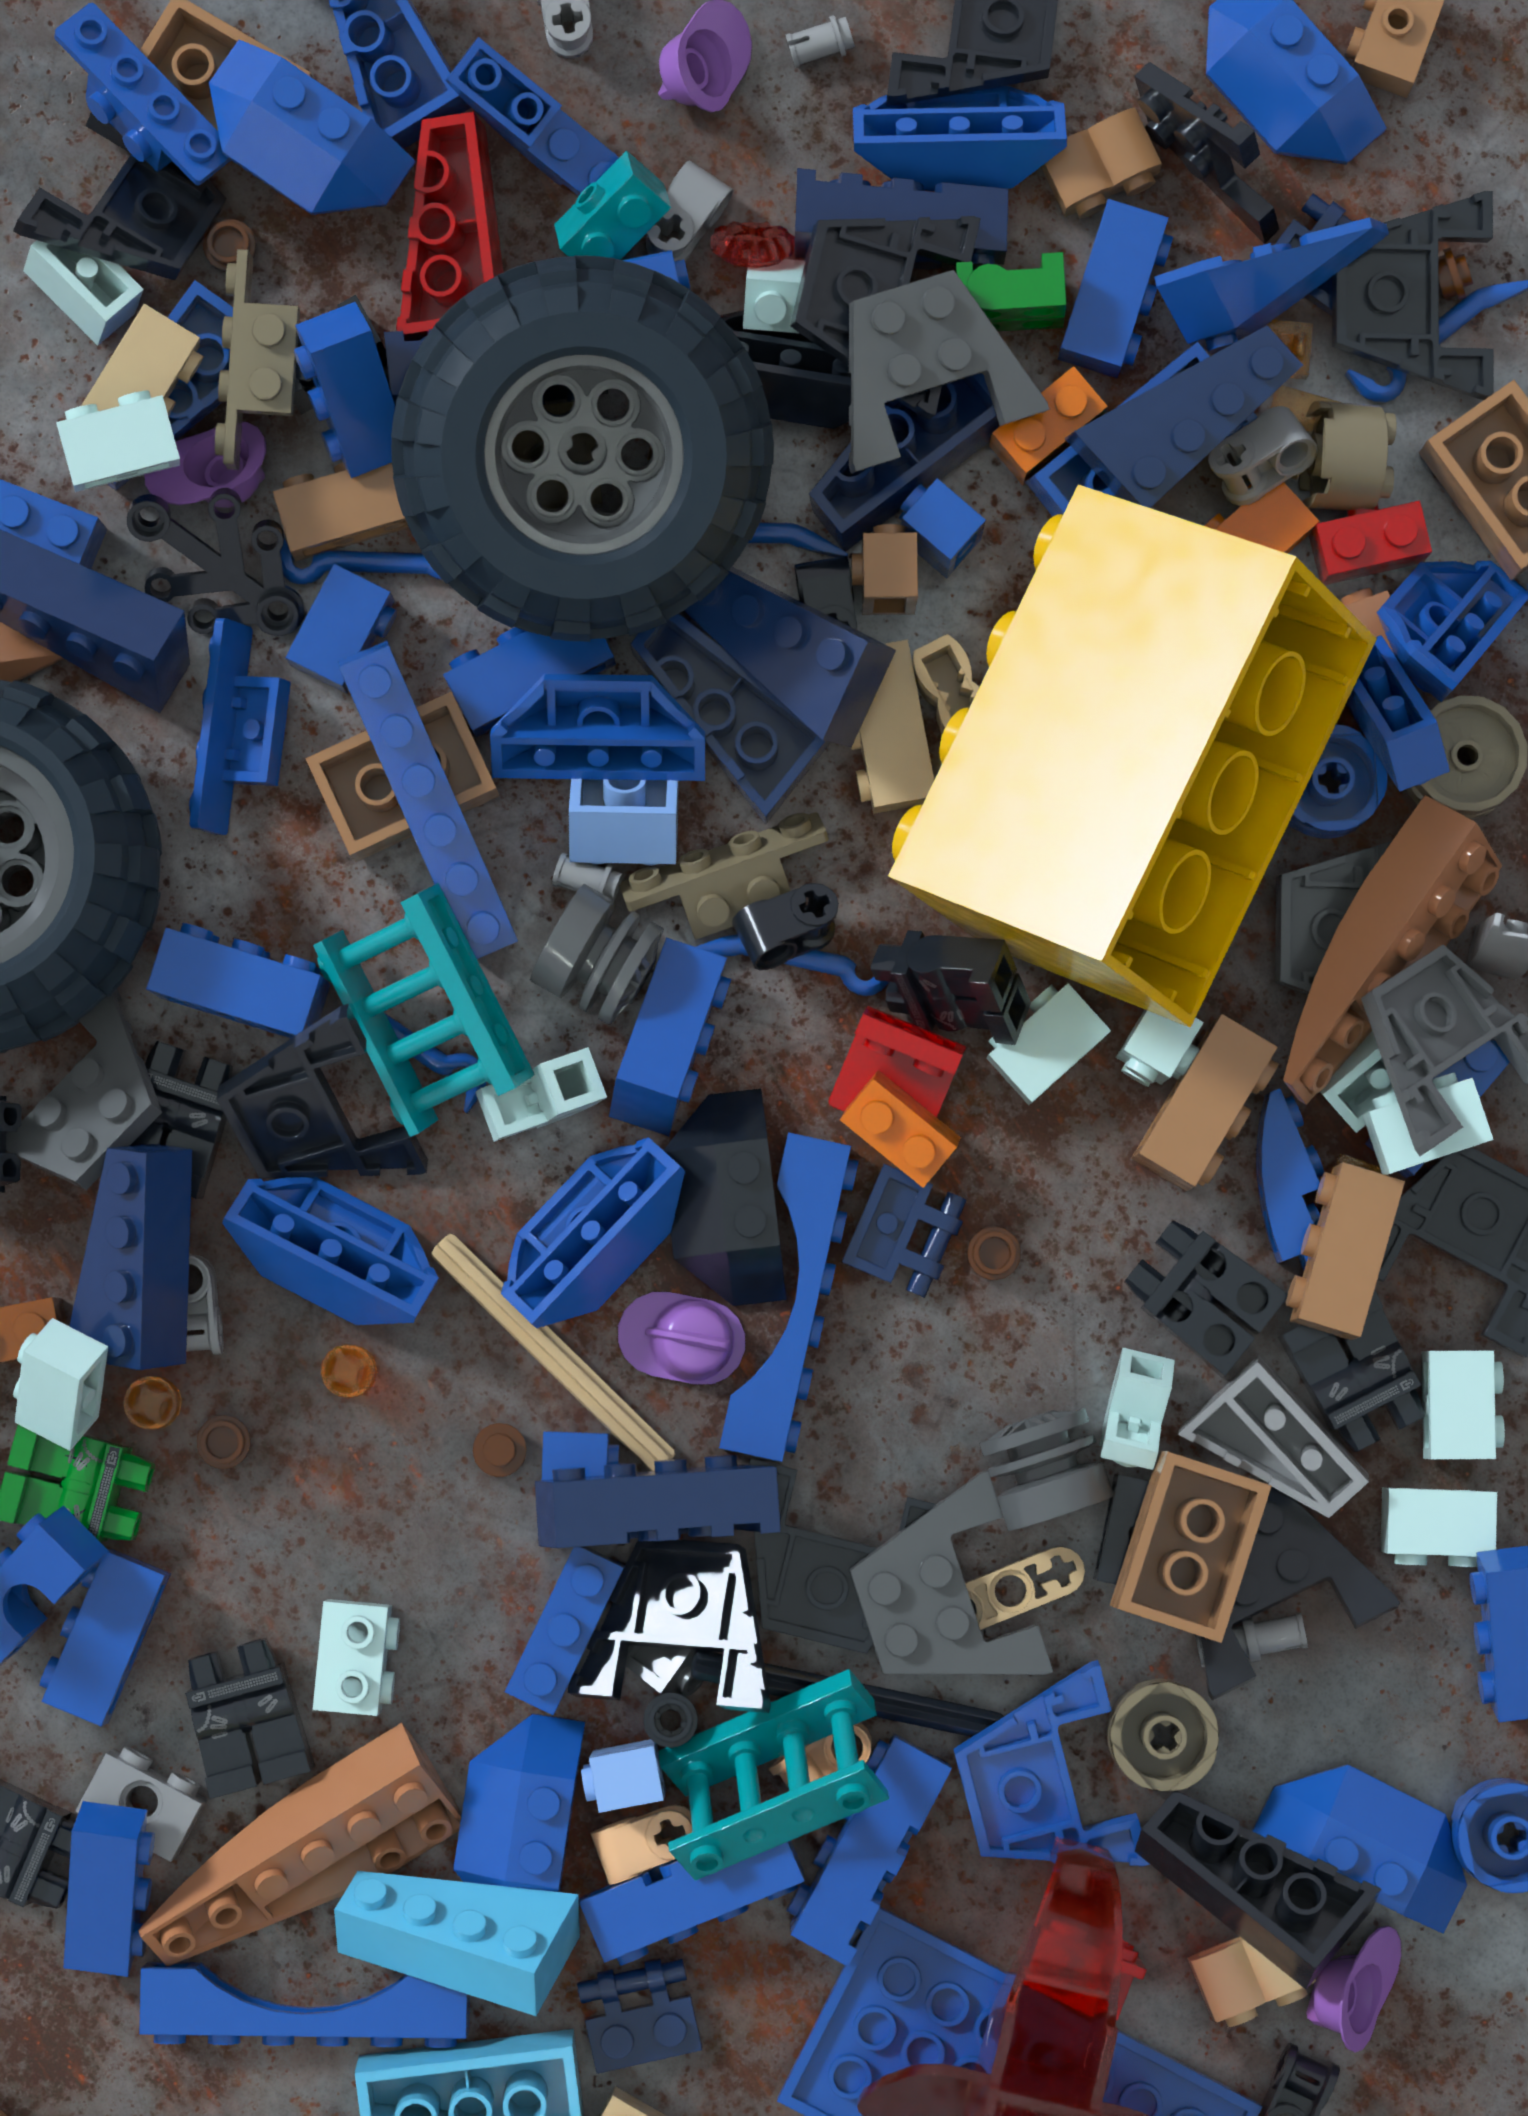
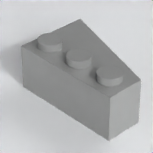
M1259 1355L1179 1428L1178 1435L1203 1446L1221 1456L1223 1460L1240 1467L1266 1481L1268 1485L1327 1518H1330L1369 1483V1473Z

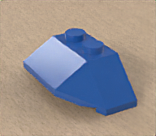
M1216 0L1209 6L1205 76L1274 154L1313 160L1332 161V163L1347 165L1386 131L1387 127L1359 74L1293 0Z
M242 40L237 41L209 82L223 155L311 215L350 211L367 207H384L391 200L416 163L396 141L366 114L283 57Z
M1001 86L894 106L886 105L887 95L869 105L861 104L853 108L854 152L890 179H914V181L922 183L924 190L934 191V186L942 182L1012 189L1067 147L1064 103L1054 100L1047 102L1035 94L1010 86Z
M1457 561L1420 562L1376 613L1393 653L1404 671L1411 677L1418 688L1430 693L1442 702L1460 683L1528 600V591L1514 579L1510 580L1507 574L1492 561H1477L1474 565Z
M544 674L491 728L492 778L705 781V731L652 675Z
M649 1137L637 1141L635 1145L621 1146L590 1156L516 1234L508 1266L507 1281L503 1284L501 1295L536 1329L597 1311L671 1233L685 1170Z
M317 1177L279 1178L269 1181L248 1179L222 1222L262 1277L354 1325L414 1323L439 1279L434 1268L430 1267L426 1254L410 1225Z
M533 1713L470 1760L453 1868L463 1882L560 1892L586 1721Z
M1348 1764L1273 1786L1251 1830L1265 1838L1267 1834L1287 1843L1286 1848L1315 1862L1317 1859L1323 1860L1337 1867L1338 1873L1361 1884L1364 1880L1381 1888L1376 1900L1377 1903L1443 1934L1467 1887L1462 1866L1453 1849L1451 1829L1446 1814Z

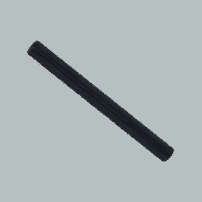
M696 1650L691 1663V1676L697 1680L719 1684L724 1654ZM764 1663L769 1695L784 1697L829 1678V1676ZM861 1683L874 1699L877 1715L874 1717L973 1737L1004 1717L1001 1713Z

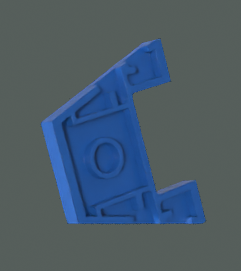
M1098 1660L1084 1665L953 1749L981 1857L1050 1861V1858L1085 1860L1086 1863L1097 1864L1096 1861L1128 1862L1129 1866L1150 1865L1134 1852L1141 1832L1137 1814L1133 1813L1084 1826L1081 1824L1058 1727L1061 1724L1112 1711Z

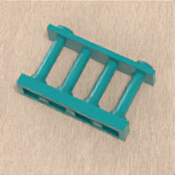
M439 883L400 902L405 911L404 918L350 944L344 931L341 930L313 945L318 954L317 961L321 973L329 982H332L342 1004H348L367 1040L366 1051L391 1098L390 1106L396 1120L405 1126L410 1137L422 1132L439 1120L433 1107L485 1082L493 1085L497 1095L500 1096L517 1088L535 1075ZM412 938L419 940L430 960L429 966L374 992L360 963ZM436 986L444 988L454 1008L453 1015L398 1040L384 1011ZM461 1034L467 1036L478 1055V1062L423 1088L408 1059Z
M850 1669L770 1702V1713L747 1712L692 1736L689 1741L681 1746L666 1747L658 1751L660 1768L685 1797H689L692 1833L668 1842L669 1852L694 1880L714 1874L719 1870L889 1799L887 1788L864 1760H858L853 1725L877 1715L873 1697ZM833 1734L838 1771L810 1782L805 1746ZM784 1755L789 1791L762 1803L757 1766ZM736 1776L741 1812L713 1823L709 1787Z

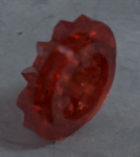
M751 220L743 223L732 221L728 225H721L714 229V234L711 236L710 249L715 255L733 265L754 268L769 267L779 264L794 254L795 236L790 234L783 226H771L768 221L762 223Z

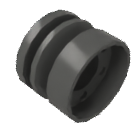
M583 884L571 899L549 936L532 971L530 981L559 998L568 993L577 980L585 984V988L580 999L579 1008L586 1013L600 994L605 995L606 999L601 1007L598 1019L610 1026L619 1013L629 1004H632L647 980L657 959L658 943L664 928L651 922L638 941L633 939L632 936L641 916L633 911L615 929L609 925L615 901Z
M1085 1408L1076 1411L1051 1410L1006 1425L994 1436L979 1443L983 1456L1006 1450L1009 1461L987 1469L990 1477L1015 1475L1018 1484L997 1496L1008 1531L1047 1521L1114 1497L1104 1463L1078 1464L1075 1455L1096 1443L1094 1434L1070 1440L1067 1431L1089 1422Z

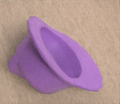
M724 0L705 2L695 12L683 32L670 40L662 49L659 58V68L663 83L658 92L661 99H674L685 106H698L700 109L710 113L722 110L727 104L731 94L746 73L751 60L752 49L749 27L742 13L732 3Z
M242 422L239 470L227 469L223 464V456L215 455L216 427L209 431L176 441V446L180 457V466L144 474L145 486L150 494L161 497L168 504L184 505L202 500L209 503L212 493L220 488L234 490L240 496L241 503H243L253 495L259 483L265 479V473L261 466L266 454L265 437L258 427L248 422ZM221 499L215 503V507L219 508L234 506L227 499Z
M651 1292L636 1298L624 1310L618 1325V1343L624 1358L641 1372L655 1377L691 1384H714L726 1379L739 1366L745 1352V1333L739 1318L724 1305L712 1300L671 1292Z
M1390 1926L1378 1928L1368 1937L1358 1955L1341 1956L1329 1961L1319 1973L1314 1983L1306 2012L1308 2020L1315 2025L1341 2034L1346 2048L1356 2053L1363 2050L1370 2041L1378 2014L1397 1976L1401 1959V1940L1397 1930Z

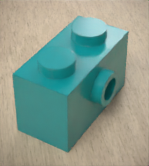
M626 150L596 182L591 183L581 192L576 203L554 224L560 250L567 256H600L621 260L671 209L665 184Z

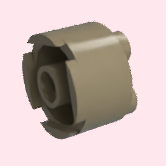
M1314 401L1310 405L1306 417H1316L1313 431L1307 432L1316 442L1318 453L1312 465L1304 472L1298 474L1299 490L1310 492V497L1302 502L1307 508L1346 511L1355 509L1374 510L1379 498H1390L1393 491L1394 470L1392 466H1387L1388 445L1394 443L1397 421L1395 414L1384 413L1383 408L1378 405Z
M1164 1678L1146 1680L1126 1690L1112 1707L1106 1725L1109 1751L1117 1766L1129 1779L1139 1786L1154 1791L1183 1790L1200 1781L1214 1764L1219 1743L1216 1716L1209 1704L1186 1685ZM1157 1723L1164 1727L1169 1726L1171 1723L1175 1726L1170 1732V1736L1174 1741L1167 1748L1160 1742L1153 1747L1150 1744L1155 1737L1151 1729Z

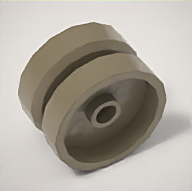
M1457 696L1438 703L1430 710L1438 723L1450 772L1430 779L1424 784L1410 787L1406 791L1417 805L1426 795L1463 816L1474 820L1488 815L1518 788L1527 768L1528 745L1520 723L1504 706L1485 697ZM1466 753L1470 757L1471 763L1468 766L1461 764L1457 754L1459 757Z

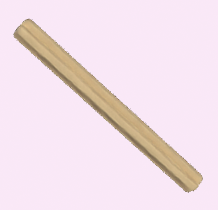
M449 1234L445 1236L431 1252L432 1258L650 1471H655L654 1461L674 1458V1449L548 1326L536 1329L501 1295L504 1283L455 1235Z

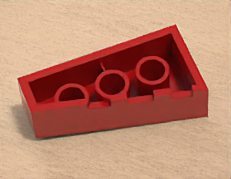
M474 111L423 119L421 123L414 180L415 200L413 215L409 219L407 237L410 240L406 269H403L401 285L403 297L400 317H397L396 331H403L404 341H420L421 338L428 335V330L432 329L439 319L463 296L498 274L503 273L486 127Z

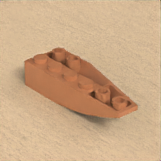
M1424 795L1364 880L1339 923L1314 977L1297 1025L1283 1079L1295 1097L1306 1105L1318 1092L1327 1086L1334 1073L1372 1032L1361 998L1441 945L1447 946L1451 939L1457 938L1464 931L1469 920V913L1480 897L1490 893L1498 881L1499 870L1502 868V864L1478 824Z
M401 1722L309 1779L234 1836L179 1886L138 1930L140 1937L168 1967L343 1896L357 1871L391 1874L457 1833L460 1829L462 1813L425 1751Z

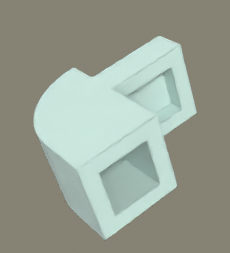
M589 1047L537 1065L532 1069L535 1074L533 1077L517 1088L500 1096L497 1095L493 1085L477 1090L476 1095L493 1141L495 1142L535 1127L540 1128L586 1110L607 1098Z
M1122 1348L1099 1445L1102 1446L1101 1458L1113 1460L1124 1467L1138 1466L1151 1470L1154 1469L1159 1451L1162 1420L1172 1389L1175 1360Z

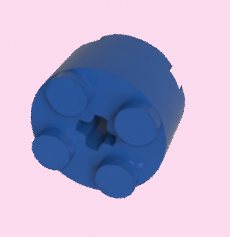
M1335 725L1288 823L1291 828L1315 838H1338L1358 829L1377 810L1385 796L1387 771L1367 738L1361 735L1360 732L1348 726ZM1326 771H1331L1333 780H1341L1342 785L1333 794L1328 793L1326 786L1319 785L1318 780Z
M1494 1778L1480 1782L1461 1795L1454 1805L1449 1826L1455 1855L1462 1868L1484 1885L1505 1893L1527 1892L1528 1784L1510 1778ZM1506 1823L1519 1830V1835L1510 1838V1847L1497 1840V1834L1504 1831V1824Z

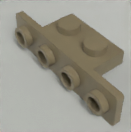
M237 249L236 263H228L226 269V295L234 296L233 317L224 316L222 347L223 349H230L229 370H220L218 384L219 402H227L225 423H217L215 455L223 456V464L229 470H239L243 413L293 416L297 360L293 349L298 348V333L295 325L299 324L300 309L298 306L251 303L253 257L249 250Z
M817 812L811 814L797 813L781 820L778 826L761 832H742L731 838L729 843L711 850L696 849L687 852L680 857L676 864H669L661 868L646 867L632 873L629 879L622 881L619 887L627 909L630 912L679 895L695 940L733 927V917L747 905L760 900H768L791 891L780 858L827 842L829 837Z

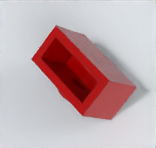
M1420 500L1379 509L1377 503L1374 510H1348V517L1317 523L1309 534L1319 580L1324 585L1417 565L1420 562H1425L1432 553Z

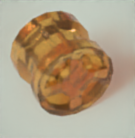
M344 1344L334 1347L326 1354L322 1361L321 1377L323 1384L330 1392L339 1397L354 1398L364 1395L373 1387L377 1379L378 1368L375 1358L368 1350L358 1345Z
M147 1376L139 1378L130 1384L124 1395L123 1406L125 1414L131 1423L139 1428L156 1430L165 1428L176 1420L181 1411L182 1399L180 1391L170 1380L158 1376Z

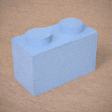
M649 1739L593 1750L589 1757L590 1764L583 1765L584 1769H581L587 1802L597 1800L598 1811L601 1813L664 1801L666 1788L663 1772L660 1768L658 1745Z

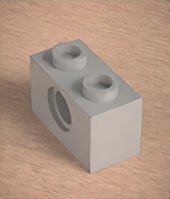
M124 1746L122 1752L115 1749L110 1750L102 1759L75 1811L79 1813L83 1801L134 1808L131 1801L133 1790L137 1786L151 1788L157 1795L158 1805L153 1814L147 1815L146 1832L155 1833L153 1853L170 1862L178 1857L208 1800L197 1794L201 1786L188 1777L173 1771L169 1778L152 1770L150 1766L153 1760L130 1747Z

